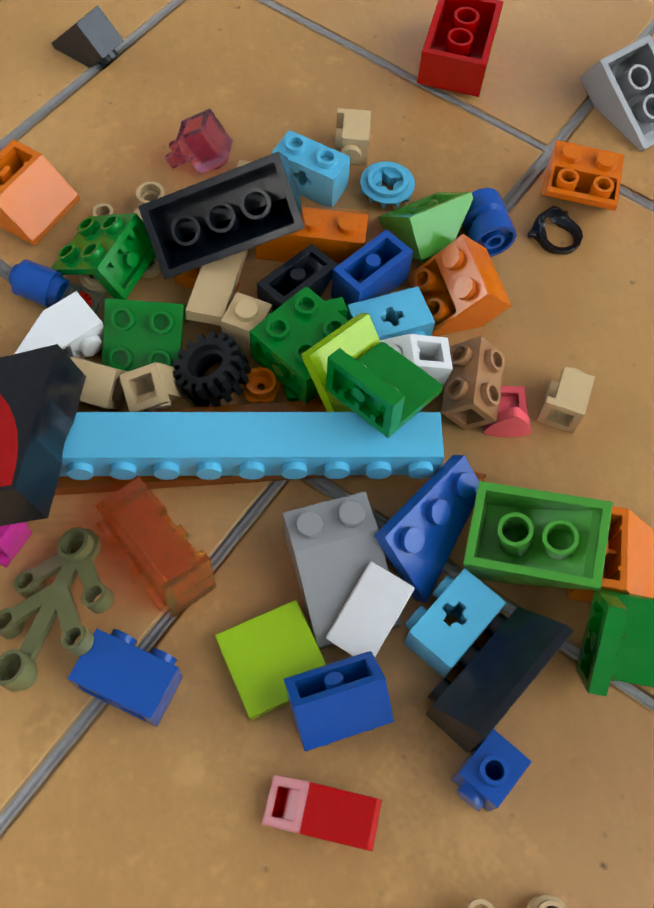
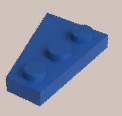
M452 455L374 535L400 578L414 587L411 595L415 601L427 602L475 505L479 480L465 455Z

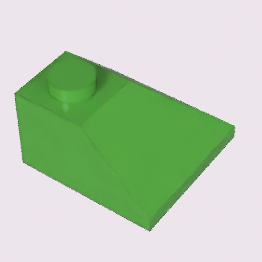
M436 192L382 214L378 218L385 230H389L413 250L412 259H418L420 263H425L456 239L473 201L472 192Z

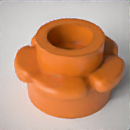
M257 367L252 369L251 373L247 374L249 378L247 385L242 384V388L245 390L244 397L251 403L272 402L276 398V392L280 390V382L276 380L275 374L268 368ZM264 386L265 388L263 390H259L257 387Z

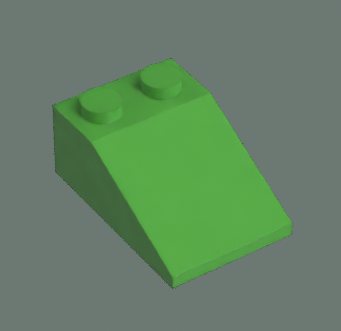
M479 481L463 562L464 568L476 578L507 584L600 591L613 502Z

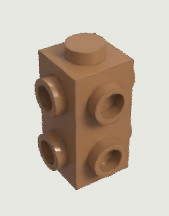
M482 335L450 346L453 370L445 382L441 413L464 430L497 422L498 408L501 401L502 371L505 366L504 354Z

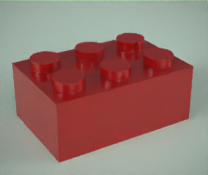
M438 0L422 49L417 83L479 97L504 1Z

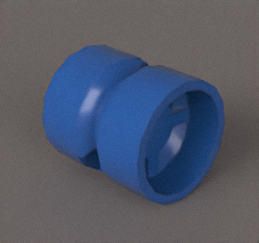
M483 188L473 191V201L462 223L463 229L467 232V237L487 249L490 257L498 255L515 242L517 237L516 230L497 190Z

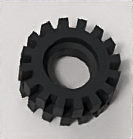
M216 331L209 332V338L207 339L204 334L198 335L199 342L194 344L190 340L186 343L189 349L187 351L181 349L177 354L181 360H174L173 366L176 370L173 371V376L193 403L196 405L200 403L202 407H207L211 402L214 407L221 406V399H224L227 403L233 400L230 396L233 392L240 395L243 391L240 383L247 385L249 378L246 374L251 373V368L248 365L249 361L232 337L229 338L226 333L221 332L218 336ZM217 363H221L220 367L215 372L208 376L202 377L208 368Z

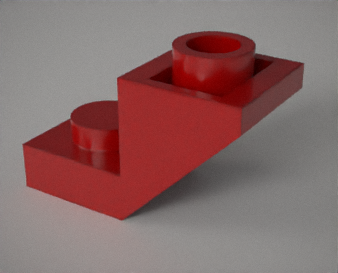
M273 775L262 825L373 852L382 800L309 781Z

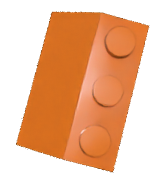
M301 204L305 229L256 246L255 251L256 259L287 262L307 246L313 244L339 265L365 245L369 211Z

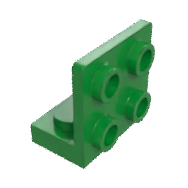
M136 213L88 216L79 223L77 227L78 232L71 242L60 249L57 254L58 259L51 269L61 272L62 275L92 274L114 299L126 300L156 256L144 222Z
M304 287L249 331L251 358L262 367L270 369L275 374L276 380L306 405L317 396V389L301 354L347 323L348 320L310 288Z
M105 298L102 364L128 372L154 362L174 367V360H181L177 354L182 349L183 321L189 322L186 319L185 313L187 305Z
M385 342L378 343L359 359L351 357L341 348L328 356L326 390L387 438L394 434L442 391L443 385Z
M606 589L594 591L576 666V672L589 694L607 696L610 680L654 687V598Z

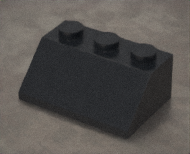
M517 607L508 618L500 613L485 630L484 633L490 639L480 650L473 644L457 662L456 665L463 671L456 679L451 682L444 677L427 698L434 704L425 715L468 753L490 734L573 633L569 626L521 607Z

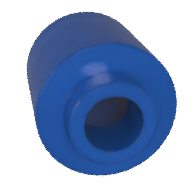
M25 259L20 264H15L9 274V284L13 294L45 307H50L68 296L70 282L68 279L63 278L61 272L31 260Z

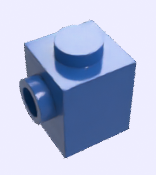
M493 729L475 747L451 780L459 786L456 792L469 806L477 811H480L483 807L487 812H490L500 806L532 761Z

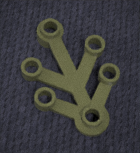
M81 527L68 530L58 541L57 554L32 569L21 571L16 576L14 589L27 599L12 608H5L0 611V635L5 639L17 637L24 628L25 620L35 614L37 615L20 649H11L0 656V686L11 692L24 691L34 684L38 675L35 659L57 615L63 632L61 636L62 647L75 656L84 655L91 649L94 643V635L81 624L71 591L77 575H79L84 588L81 601L93 613L105 612L110 608L114 600L113 592L101 583L94 562L101 550V539L94 531ZM58 573L54 582L45 587V580ZM101 594L99 599L94 602L95 598ZM81 635L79 641L74 644L76 638Z

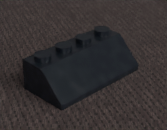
M280 152L273 153L138 206L164 279L175 277L305 229L300 194L288 158Z

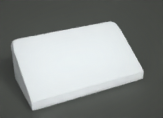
M370 561L326 635V639L352 656L372 651L374 657H376L413 593L414 587Z

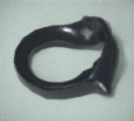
M552 206L540 213L535 219L531 231L527 234L528 237L534 238L543 249L558 255L573 253L580 246L583 239L581 228L568 216L566 210L563 211L557 206ZM547 217L550 218L552 223L557 224L573 236L574 242L571 246L558 247L549 242L544 221Z

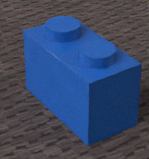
M384 230L333 269L331 297L333 299L343 297L347 307L348 304L389 294L408 279L413 250L389 230Z
M96 628L93 633L94 643L91 649L79 657L67 679L77 689L157 727L183 678L179 667L175 666L177 659L157 648H153L148 653L135 647L137 640L120 630L113 629L111 634H108Z
M372 651L283 679L294 723L305 752L394 722L386 678Z

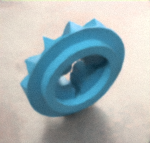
M388 161L374 163L363 171L360 179L361 194L368 196L370 204L375 202L381 203L382 208L387 204H392L398 208L401 202H409L411 194L414 193L415 180L412 173L398 163ZM382 179L388 186H393V189L388 190L386 186L381 187Z

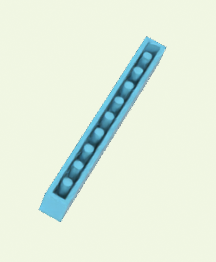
M76 412L74 423L64 444L62 468L59 476H68L75 480H89L93 476H112L119 480H131L136 476H155L162 480H173L179 476H198L206 480L218 479L221 476H240L244 479L255 480L272 475H282L284 478L294 480L302 479L307 475H324L329 479H343L349 475H366L371 479H384L390 475H408L414 479H425L434 475L441 468L444 459L441 413L418 412L387 438L355 412Z

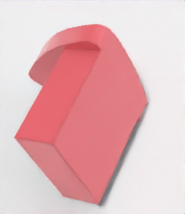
M501 386V401L498 408L497 422L483 425L484 434L496 437H522L531 434L525 386Z

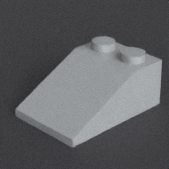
M648 35L599 60L579 77L594 107L640 152L654 145V42L651 36Z
M366 491L283 512V534L313 637L319 649L335 645L326 639V635L369 562L372 561L388 571L384 551L374 537L379 529ZM398 617L392 629L401 626L400 617Z

